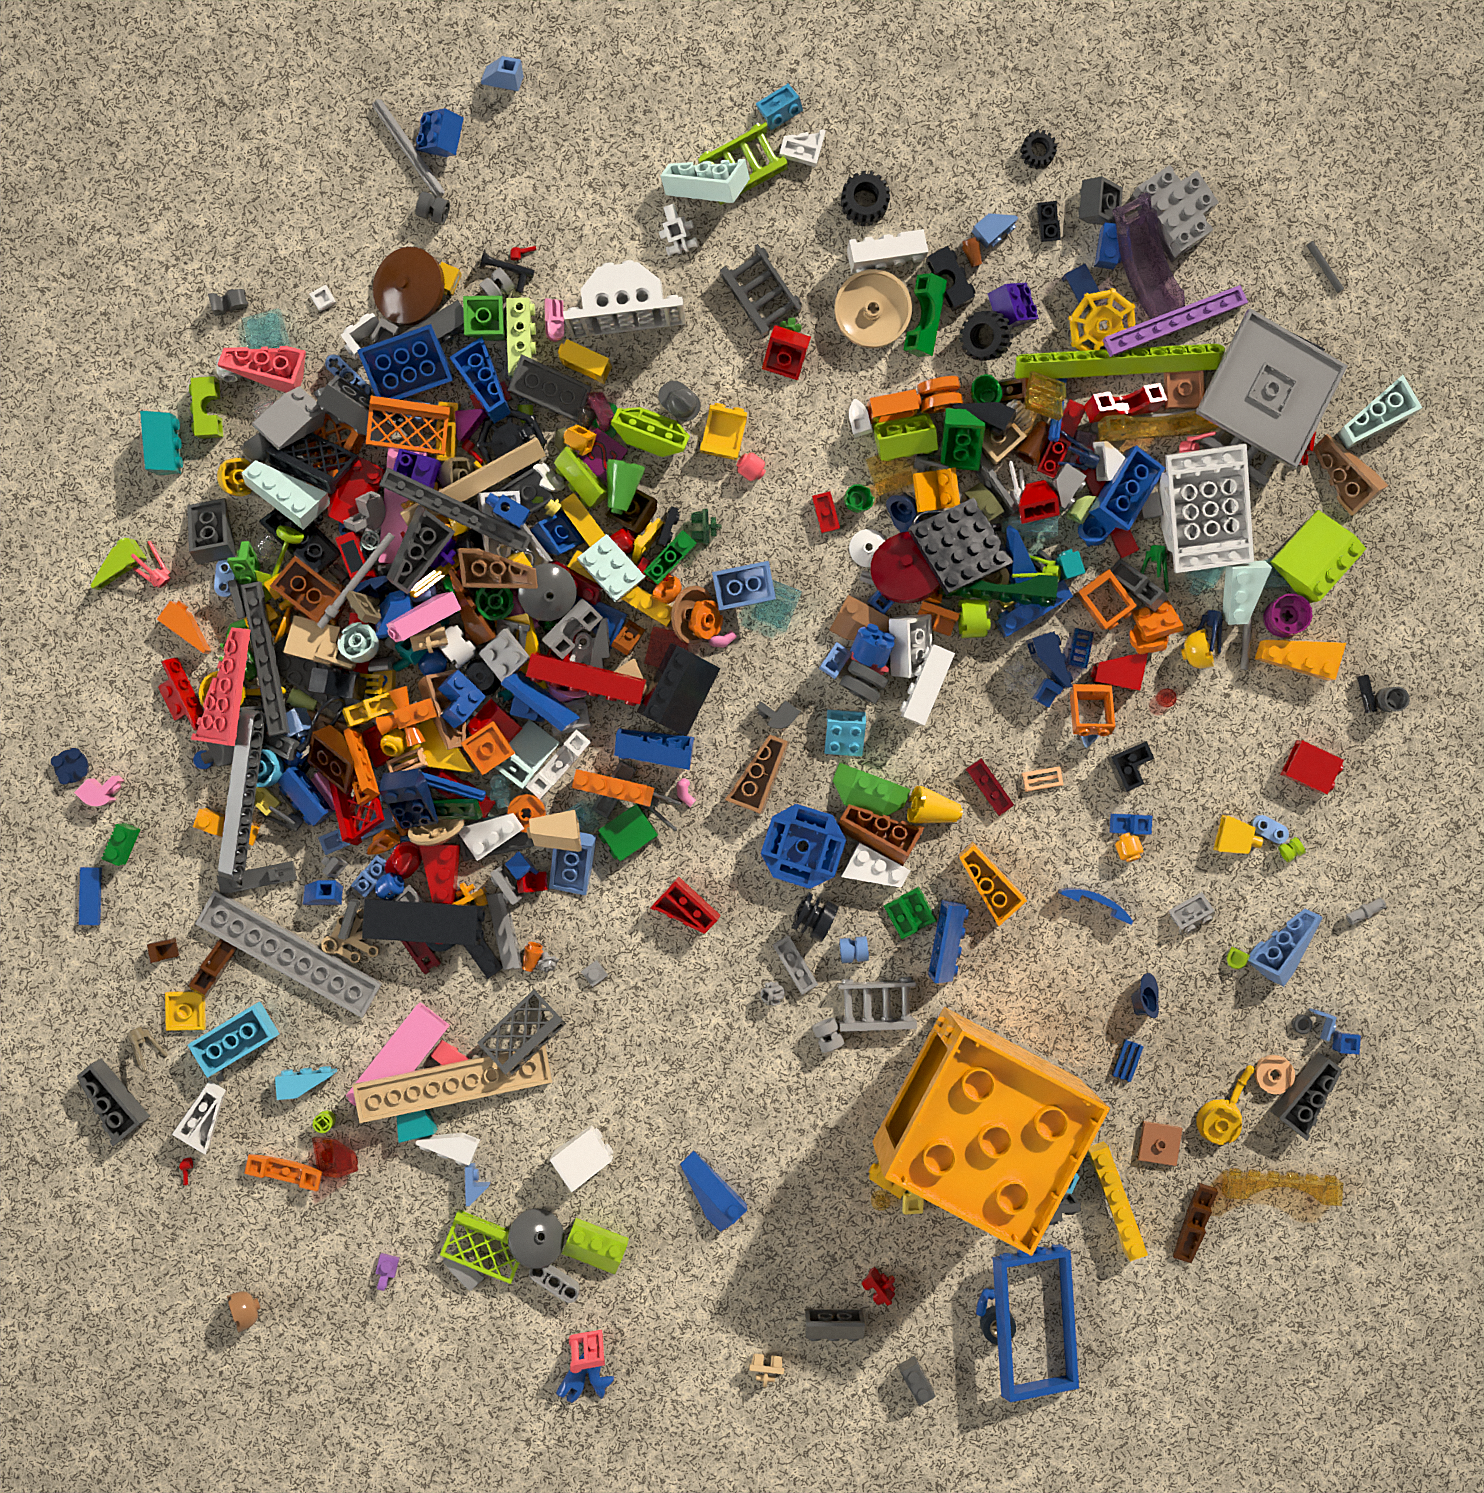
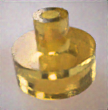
M877 1190L871 1195L870 1200L874 1209L883 1211L890 1205V1198L887 1192Z

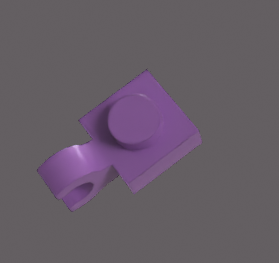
M380 1254L375 1273L381 1275L377 1290L385 1291L389 1277L394 1278L396 1276L400 1257Z

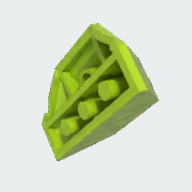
M642 407L618 408L611 421V425L626 444L660 457L684 452L690 435L685 432L676 420Z

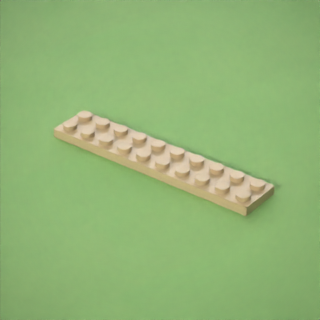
M544 1045L510 1078L501 1071L489 1056L354 1083L352 1086L359 1123L548 1084L552 1083L546 1046ZM509 1052L499 1053L498 1060L502 1065L508 1060Z

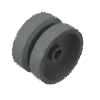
M852 660L848 671L856 679L849 675H844L839 685L849 690L851 694L858 698L876 704L880 694L872 686L880 690L885 689L889 680L874 670Z

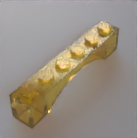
M1196 410L1159 417L1112 415L1105 416L1097 423L1100 442L1201 435L1213 432L1219 426L1196 414Z
M1230 1168L1229 1171L1223 1170L1221 1193L1226 1198L1246 1200L1264 1189L1289 1187L1308 1193L1322 1205L1342 1206L1344 1183L1334 1175H1325L1324 1178L1311 1173H1306V1176H1299L1298 1173L1287 1172V1175H1281L1277 1171L1260 1173L1259 1170L1249 1169L1248 1172H1241L1240 1169Z

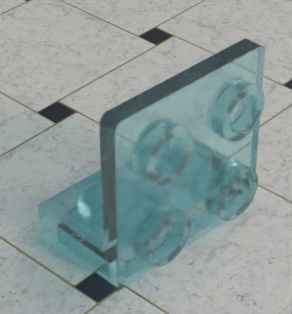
M773 580L776 599L756 604L751 619L786 632L802 591Z

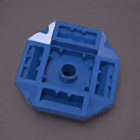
M794 804L772 816L760 854L773 878L811 889L835 877L846 839L833 815L800 804ZM800 841L808 843V848L805 851H800L797 848Z

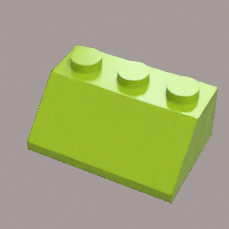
M920 414L872 424L876 447L881 461H892L899 457H912L914 454H928L938 450L936 428L929 414Z
M566 446L554 462L557 467L555 470L562 478L565 476L569 481L568 487L574 493L578 492L581 496L579 499L586 508L589 506L594 509L607 498V488L588 465L577 457V451Z
M575 1218L562 1254L616 1274L627 1248L629 1238Z

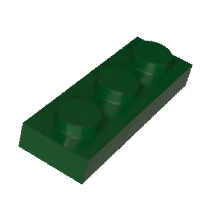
M432 799L438 819H480L483 816L477 799Z

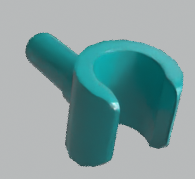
M507 689L498 692L497 695L498 698L503 697L502 703L513 698V694Z

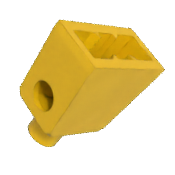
M1222 815L1213 850L1249 854L1251 847L1259 849L1262 847L1263 838L1254 836L1255 827L1231 816Z

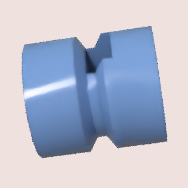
M866 936L855 937L854 940H851V938L839 939L842 963H852L854 959L858 962L869 961Z

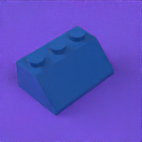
M289 767L279 778L280 791L291 798V804L296 810H300L304 814L303 819L308 825L318 826L335 812V810L333 811L309 777L301 771L300 767Z

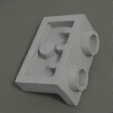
M1201 892L1168 910V913L1182 935L1196 930V926L1200 924L1206 925L1213 920L1215 911Z

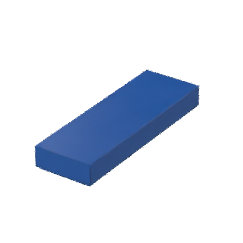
M80 867L79 925H100L102 867Z

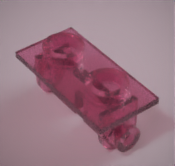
M587 393V404L590 406L594 416L597 415L596 420L599 429L603 430V432L608 431L614 413L604 393Z

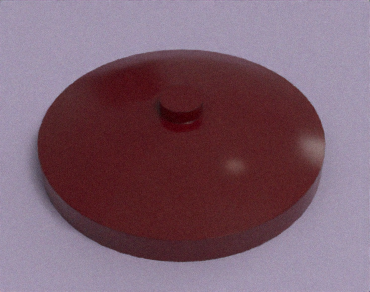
M908 531L888 538L875 551L870 567L871 577L876 589L885 598L897 603H916L929 598L940 589L941 585Z

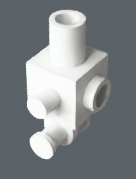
M674 204L663 207L668 222L662 223L664 230L659 231L661 239L667 237L669 243H674V246L666 247L668 256H672L675 253L679 255L682 254V250L687 252L692 247H698L696 237L688 241L686 238L690 236L689 229L694 228L692 220L686 222L685 217H678Z

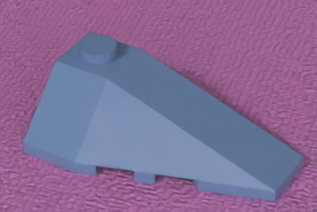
M1307 909L1302 910L1287 922V926L1280 932L1274 931L1271 934L1273 937L1265 943L1263 941L1259 942L1249 954L1248 963L1267 979L1284 987L1298 967L1322 920V916Z

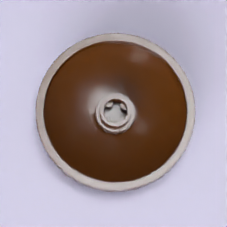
M403 247L393 251L381 262L375 273L373 297L378 310L388 320L404 326L416 325L429 318L438 308L444 294L445 279L443 270L436 258L421 248Z

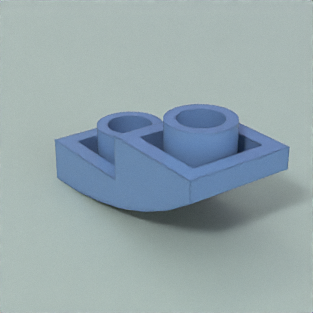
M379 854L375 856L351 886L366 898L375 888L376 881L386 874V860Z

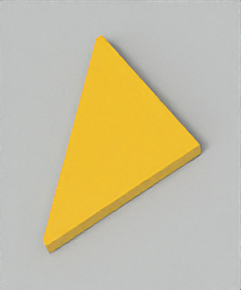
M432 719L423 721L417 726L426 742L408 747L403 752L405 754L421 747L424 750L425 761L428 763L426 767L469 773L475 772L459 747L447 750ZM417 754V755H414V756H412V757H410V758H407V759H405V760H403V761H401V762H398V763H401V764H402V763H404V762H406V761H409V760H411V759H414V758L418 757V754Z

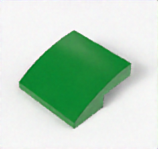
M919 886L884 905L901 939L937 921Z

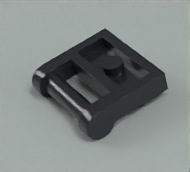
M671 506L668 509L665 522L656 542L657 546L666 548L668 543L670 544L674 534L671 532L672 526L677 525L680 517L678 508Z

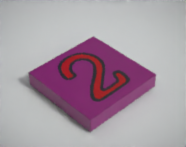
M596 428L593 432L597 435L592 451L583 456L578 454L577 457L586 463L593 473L607 482L608 459L622 461L628 450Z

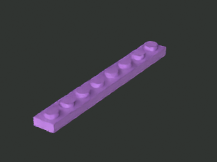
M1241 285L1106 336L1103 339V343L1109 356L1113 357L1242 307L1248 301Z

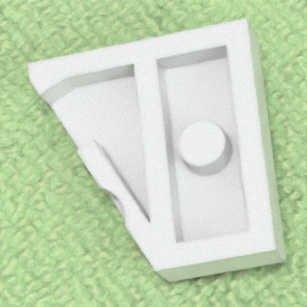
M819 130V133L808 134L806 132L799 135L784 136L779 157L784 156L787 160L816 167L826 130Z

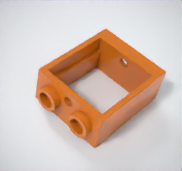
M916 389L872 397L867 404L870 422L875 424L916 416L920 409L919 406H922L920 394L917 395Z
M1110 569L1104 571L1075 593L1102 630L1107 628L1109 630L1113 629L1119 624L1117 621L1120 618L1124 617L1126 619L1134 613L1132 609L1137 606ZM1107 580H1109L1127 605V607L1108 621L1104 619L1087 596Z
M1073 684L1070 691L1073 734H1079L1080 736L1112 735L1116 727L1112 685ZM1078 700H1104L1106 724L1079 723Z

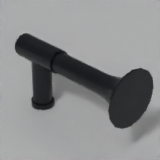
M486 249L483 251L480 269L483 266L490 265L519 274L515 291L523 294L527 277L533 278L535 270L497 260L486 253Z

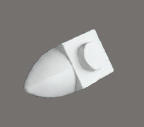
M854 399L849 409V419L853 435L856 438L872 433L873 430L865 406L859 400Z

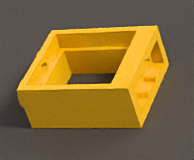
M566 339L565 343H561L558 349V357L562 365L605 384L612 368L609 358Z

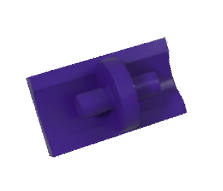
M450 538L430 566L436 569L440 565L444 567L448 562L451 565L455 564L452 557L456 554L454 551L456 541Z

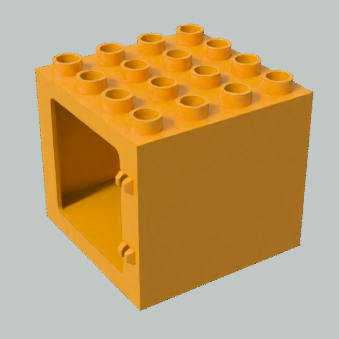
M943 1007L872 1143L884 1178L1032 1256L1110 1107L1080 1078L954 1011Z

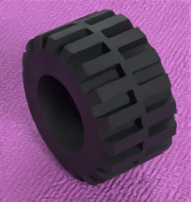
M862 171L861 175L857 172L853 175V178L849 177L847 183L844 184L841 195L842 212L847 214L846 218L849 221L853 219V224L857 225V222H860L861 226H865V223H868L870 226L873 225L874 221L877 223L881 217H884L890 201L889 186L886 187L887 182L885 179L881 181V175L877 174V176H874L872 171L869 174H866V171ZM867 190L874 194L877 201L872 206L863 207L855 201L854 195L859 191Z
M996 311L975 312L974 315L967 317L968 321H964L962 324L964 329H960L962 338H959L960 342L964 344L961 346L962 349L967 350L965 354L979 361L995 360L1002 357V354L1008 351L1007 347H1010L1012 344L1009 341L1010 338H1013V334H1010V330H1013L1012 325L1008 326L1010 321L1007 318H1003L1004 315ZM985 324H988L994 333L993 342L987 348L979 340V332Z

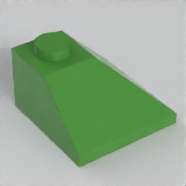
M463 296L464 335L476 339L482 337L484 341H505L503 297Z

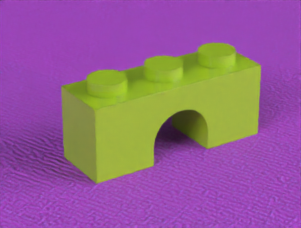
M214 376L190 378L189 393L192 396L190 411L194 421L191 424L193 434L200 439L222 438V418L217 415H208L206 412V406L210 401L221 399L219 380Z

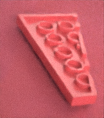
M231 627L224 646L225 655L223 661H219L217 665L219 669L218 675L212 679L203 704L205 709L203 716L198 718L196 724L199 727L197 732L192 734L191 740L235 746L248 644L250 641L249 629Z

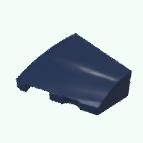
M387 576L374 577L359 583L353 591L378 598L380 600L379 606L386 598L385 594L388 591L385 584L390 581L386 578Z

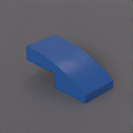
M1110 813V833L1152 835V815Z

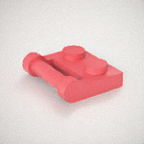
M602 1330L573 1334L569 1337L572 1360L570 1371L572 1373H578L582 1369L605 1365ZM584 1343V1359L579 1360V1344Z

